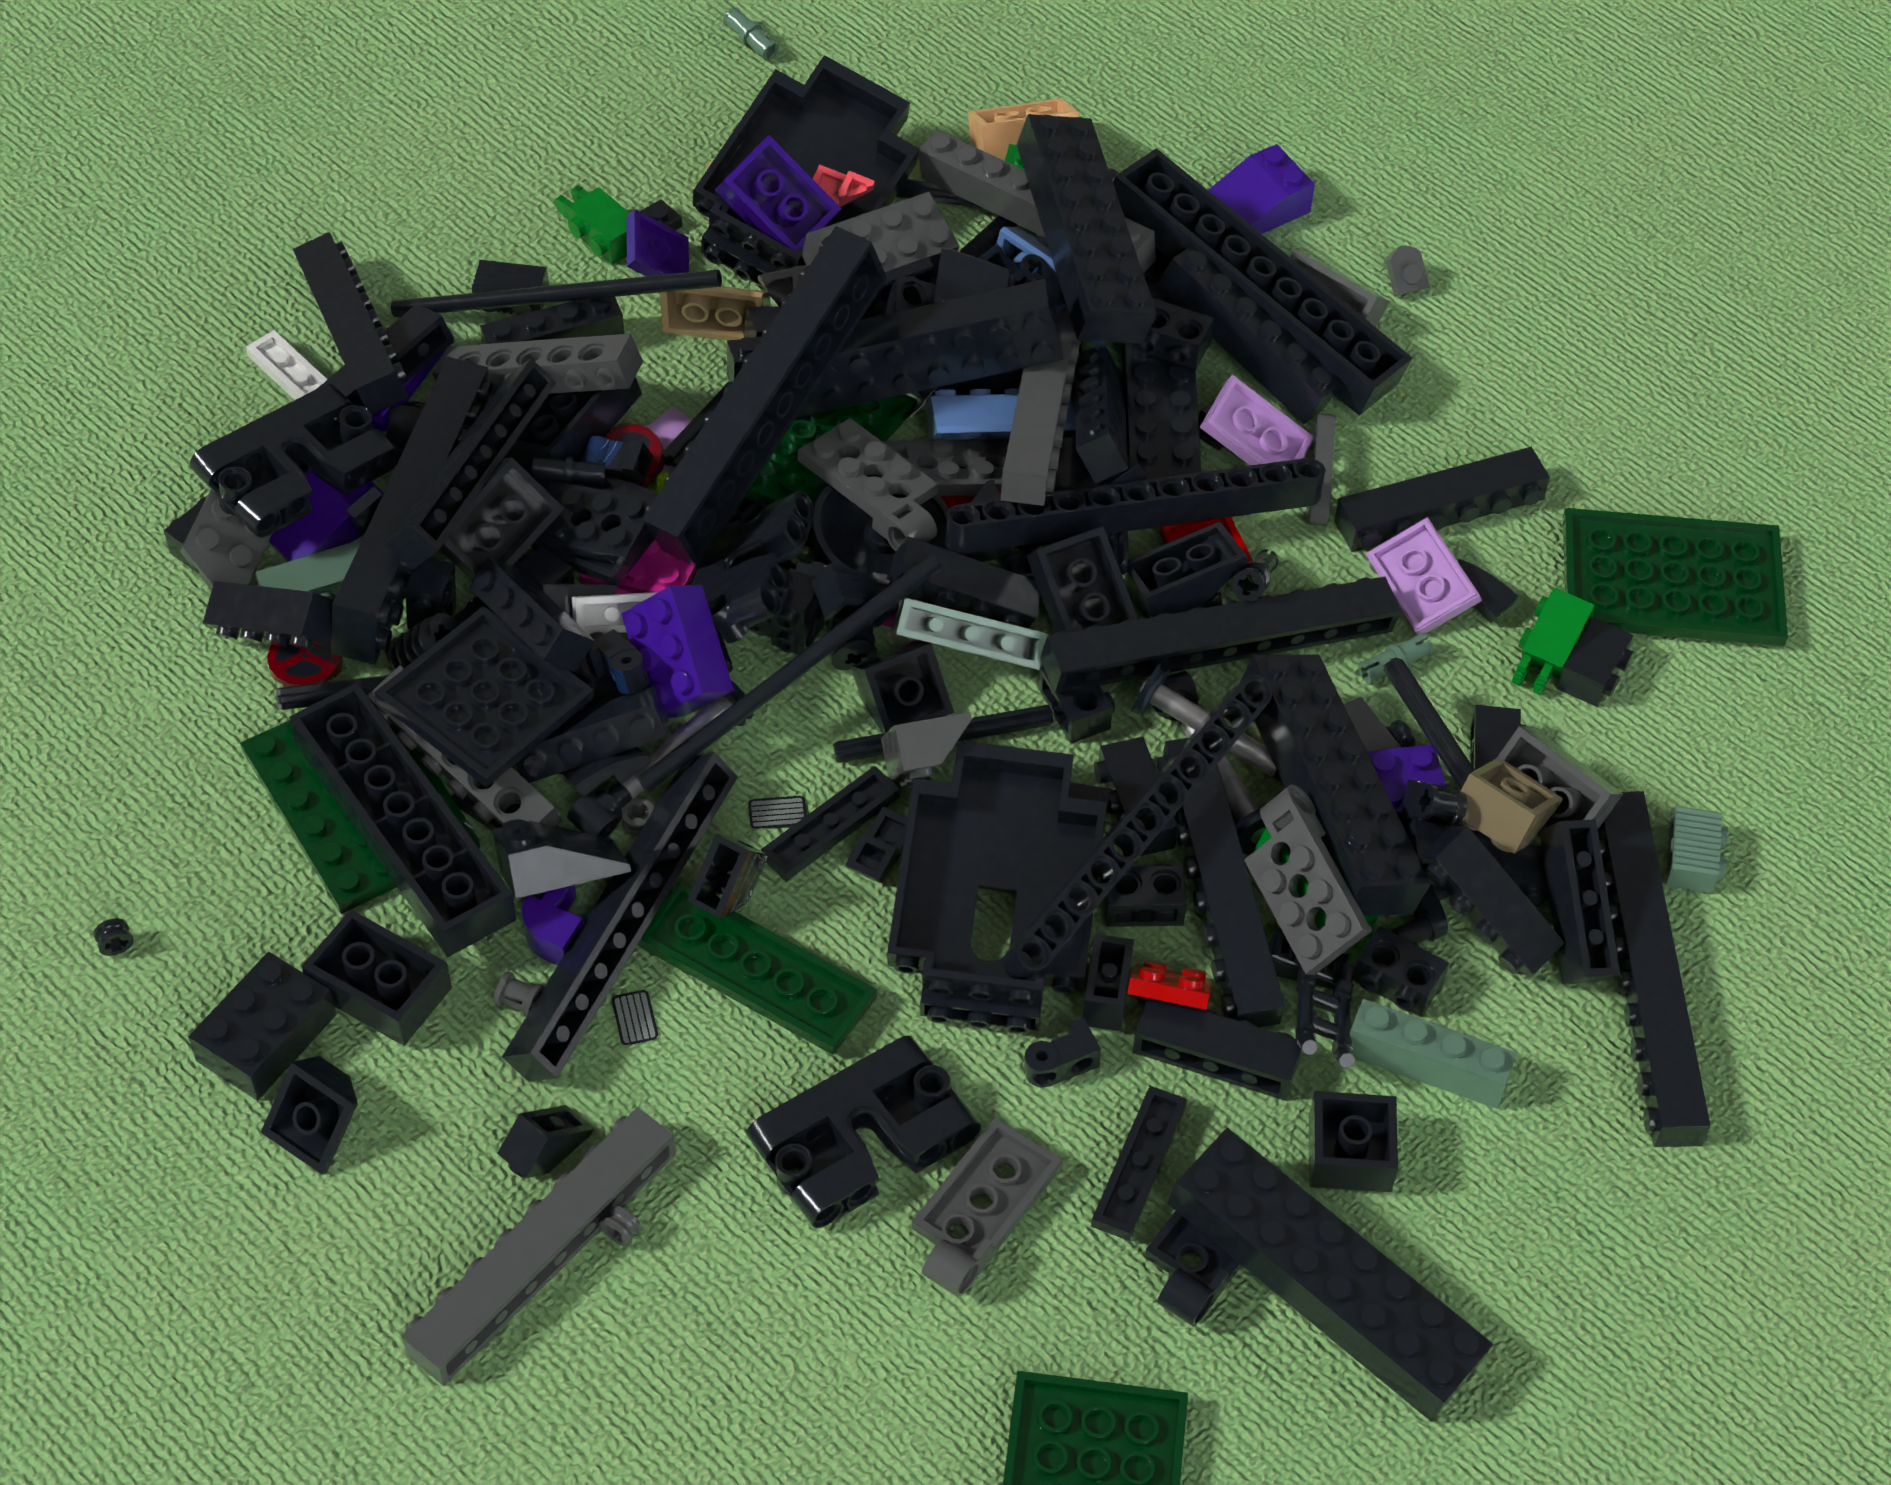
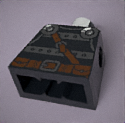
M715 834L687 901L720 919L746 905L749 901L768 854L735 837Z

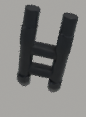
M1350 963L1340 964L1333 996L1315 990L1317 973L1315 975L1305 974L1301 967L1296 984L1298 1011L1295 1038L1297 1044L1305 1054L1312 1055L1318 1050L1315 1034L1334 1040L1332 1042L1334 1057L1343 1068H1350L1355 1064L1352 1040L1349 1035L1350 1002L1354 986L1355 966ZM1314 1006L1334 1013V1023L1315 1017Z

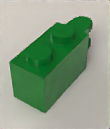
M577 185L570 192L574 199L573 203L562 195L555 198L556 209L568 220L570 232L574 237L581 238L588 244L595 255L598 257L602 256L611 265L627 257L626 217L630 213L605 191L598 187L588 193Z
M1555 587L1549 597L1542 596L1534 613V616L1538 617L1533 629L1527 627L1520 639L1518 647L1522 649V659L1512 679L1513 684L1520 686L1524 682L1530 666L1542 670L1533 685V692L1541 695L1551 675L1560 678L1563 666L1594 617V604Z

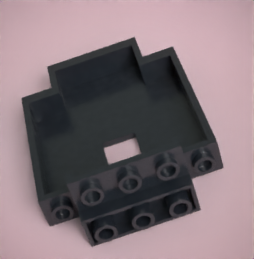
M825 55L805 84L775 69L693 190V206L696 207L700 214L709 218V227L702 236L701 253L710 262L716 265L722 264L733 270L740 279L745 281L751 280L760 286L762 284L758 281V275L806 264L802 257L803 248L799 247L795 252L750 227L715 191L768 135L812 179L820 164L847 175L848 171L875 181V187L872 191L841 206V210L824 227L891 205L917 165L920 148L897 136L908 119L910 102Z
M958 740L952 783L913 778L887 950L888 966L894 967L896 971L901 973L914 974L918 970L922 971L920 1016H926L929 1021L946 1024L950 1023L951 1020L965 1021L967 1025L974 1028L986 1029L991 1025L1004 1026L1013 1033L1026 1034L1030 1030L1039 1031L1044 986L1052 987V990L1063 994H1071L1076 990L1084 991L1093 912L1052 961L1029 980L1009 977L1003 967V957L996 961H984L978 958L971 949L978 888L1017 893L1010 948L1103 839L1107 802L1069 797L1073 754ZM1091 871L1092 877L1097 881L1098 874ZM1068 897L1069 904L1078 910L1077 903ZM1045 924L1047 933L1055 937L1054 930ZM1021 952L1023 960L1027 964L1032 965L1029 955Z

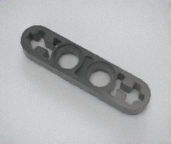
M1317 414L1313 459L1321 462L1325 466L1326 472L1320 502L1310 506L1309 524L1327 526L1336 418L1332 414Z

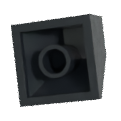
M321 1056L291 1062L260 1133L321 1175L327 1174L358 1105L350 1076Z

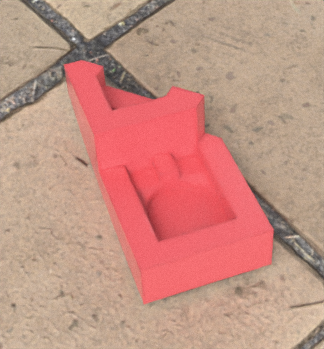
M820 164L813 177V180L839 207L865 195L875 187V181L851 171H848L847 175Z

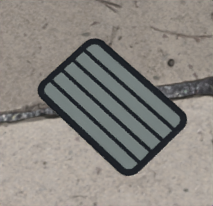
M803 796L752 799L748 802L750 826L753 829L793 826L807 816L805 798Z
M646 990L620 994L612 998L619 1036L623 1045L628 1046L658 1038L649 993Z

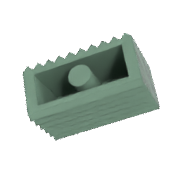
M1681 806L1675 807L1669 825L1667 887L1674 886L1676 889L1697 890L1699 893L1705 891L1709 894L1713 892L1717 880L1723 881L1727 861L1726 858L1720 857V849H1725L1728 827L1721 826L1722 813Z

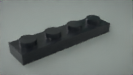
M873 766L763 847L761 851L768 854L765 863L787 882L876 816L882 806L886 808L900 798V788L881 770Z
M1149 1085L1093 1215L1091 1227L1128 1241L1131 1240L1185 1112L1188 1099Z

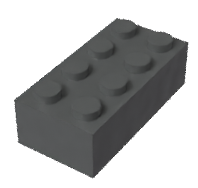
M930 192L807 233L802 257L806 265H810L819 252L821 242L831 234L835 226L871 241L885 272L929 257L934 265L931 276L938 274L941 249L949 248L958 251L960 246Z

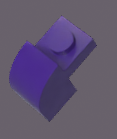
M575 885L542 892L540 899L530 895L526 896L522 905V918L528 946L537 956L555 965L560 963L583 925L581 917L568 912L577 898Z

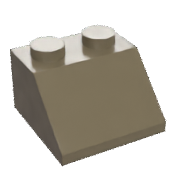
M1498 757L1471 772L1464 783L1461 791L1465 793L1468 804L1461 824L1468 826L1471 830L1482 832L1491 838L1492 844L1500 850L1515 854L1530 844L1559 807L1563 798Z

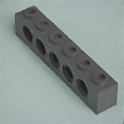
M618 334L450 346L446 348L432 374L436 380L447 356L488 367L487 382L492 383L490 397H493L504 380L532 358L556 382L550 393L630 388L643 360L632 335Z
M401 665L367 695L387 724L391 725L398 732L396 736L403 746L410 752L416 748L424 756L421 758V761L434 775L437 776L442 772L449 779L446 784L460 799H464L466 796L475 803L472 807L473 810L486 823L494 820L502 827L505 822L515 819L531 820L553 826H558L562 822L556 808L512 767L495 780L490 788L481 790L479 789L481 783L459 766H455L454 762L375 702V691L404 669ZM521 804L516 812L511 814L505 813L510 805Z

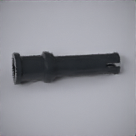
M1268 549L1261 550L1253 561L1247 562L1236 573L1232 580V589L1239 599L1254 601L1263 594L1271 581L1272 571L1276 569L1279 563L1278 556L1274 551L1267 554Z

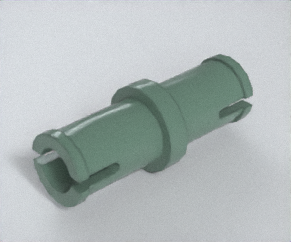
M732 7L726 12L723 22L739 35V40L745 46H751L764 60H770L777 54L779 45L763 32V28L758 22L751 21L738 7Z
M1420 633L1399 645L1390 644L1385 647L1384 652L1360 662L1358 668L1361 676L1368 674L1364 681L1367 684H1371L1385 676L1383 666L1392 658H1401L1408 665L1422 657L1431 655L1433 653L1431 641L1428 640L1423 643V640H1426L1428 636L1425 633Z

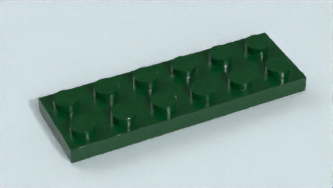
M680 881L660 906L637 946L834 1055L876 1000L877 989L735 911L720 919L691 904L687 900L692 887Z

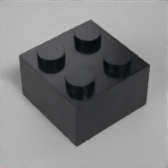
M1314 1091L1309 1112V1187L1392 1192L1398 1171L1396 1096Z

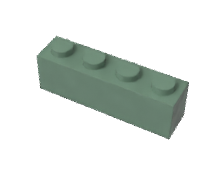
M362 540L256 571L258 585L310 591L334 600Z
M903 598L898 602L899 607L895 613L891 629L892 634L1040 670L1042 662L1040 656L1048 636L1047 633L908 598Z
M1362 999L1349 1034L1352 1040L1355 1059L1498 1109L1517 1054V1052L1366 999Z

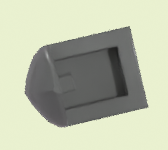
M1402 245L1394 249L1386 257L1384 264L1388 269L1394 297L1430 287L1422 254L1417 248Z

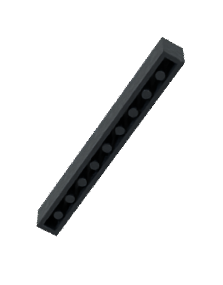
M1386 576L1373 579L1365 577L1356 582L1339 585L1331 583L1322 588L1298 589L1288 594L1276 596L1264 595L1254 601H1230L1220 606L1209 608L1196 607L1190 611L1175 614L1162 613L1156 617L1141 620L1128 619L1113 625H1094L1087 629L1073 632L1060 631L1046 637L1040 659L1054 694L1149 677L1159 664L1162 671L1167 672L1170 670L1169 673L1248 659L1252 658L1253 655H1270L1390 633L1393 631L1402 611Z
M715 752L697 755L676 772L625 855L630 864L631 872L612 876L502 1055V1058L528 1082L558 1078L737 780L738 776Z
M1644 791L1621 792L1623 793L1622 797L1598 828L1617 958L1620 963L1618 987L1620 993H1625L1627 1003L1624 1007V1020L1627 1027H1632L1631 1057L1633 1061H1638L1640 1070L1637 1075V1090L1639 1096L1645 1097L1646 1102L1643 1115L1644 1127L1646 1132H1651L1654 1147L1702 1146L1711 1125Z

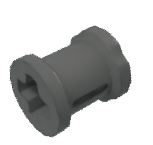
M508 971L504 973L496 986L493 1001L497 1006L508 1005L523 1011L526 1017L545 986L539 983L533 986L516 979L513 973Z

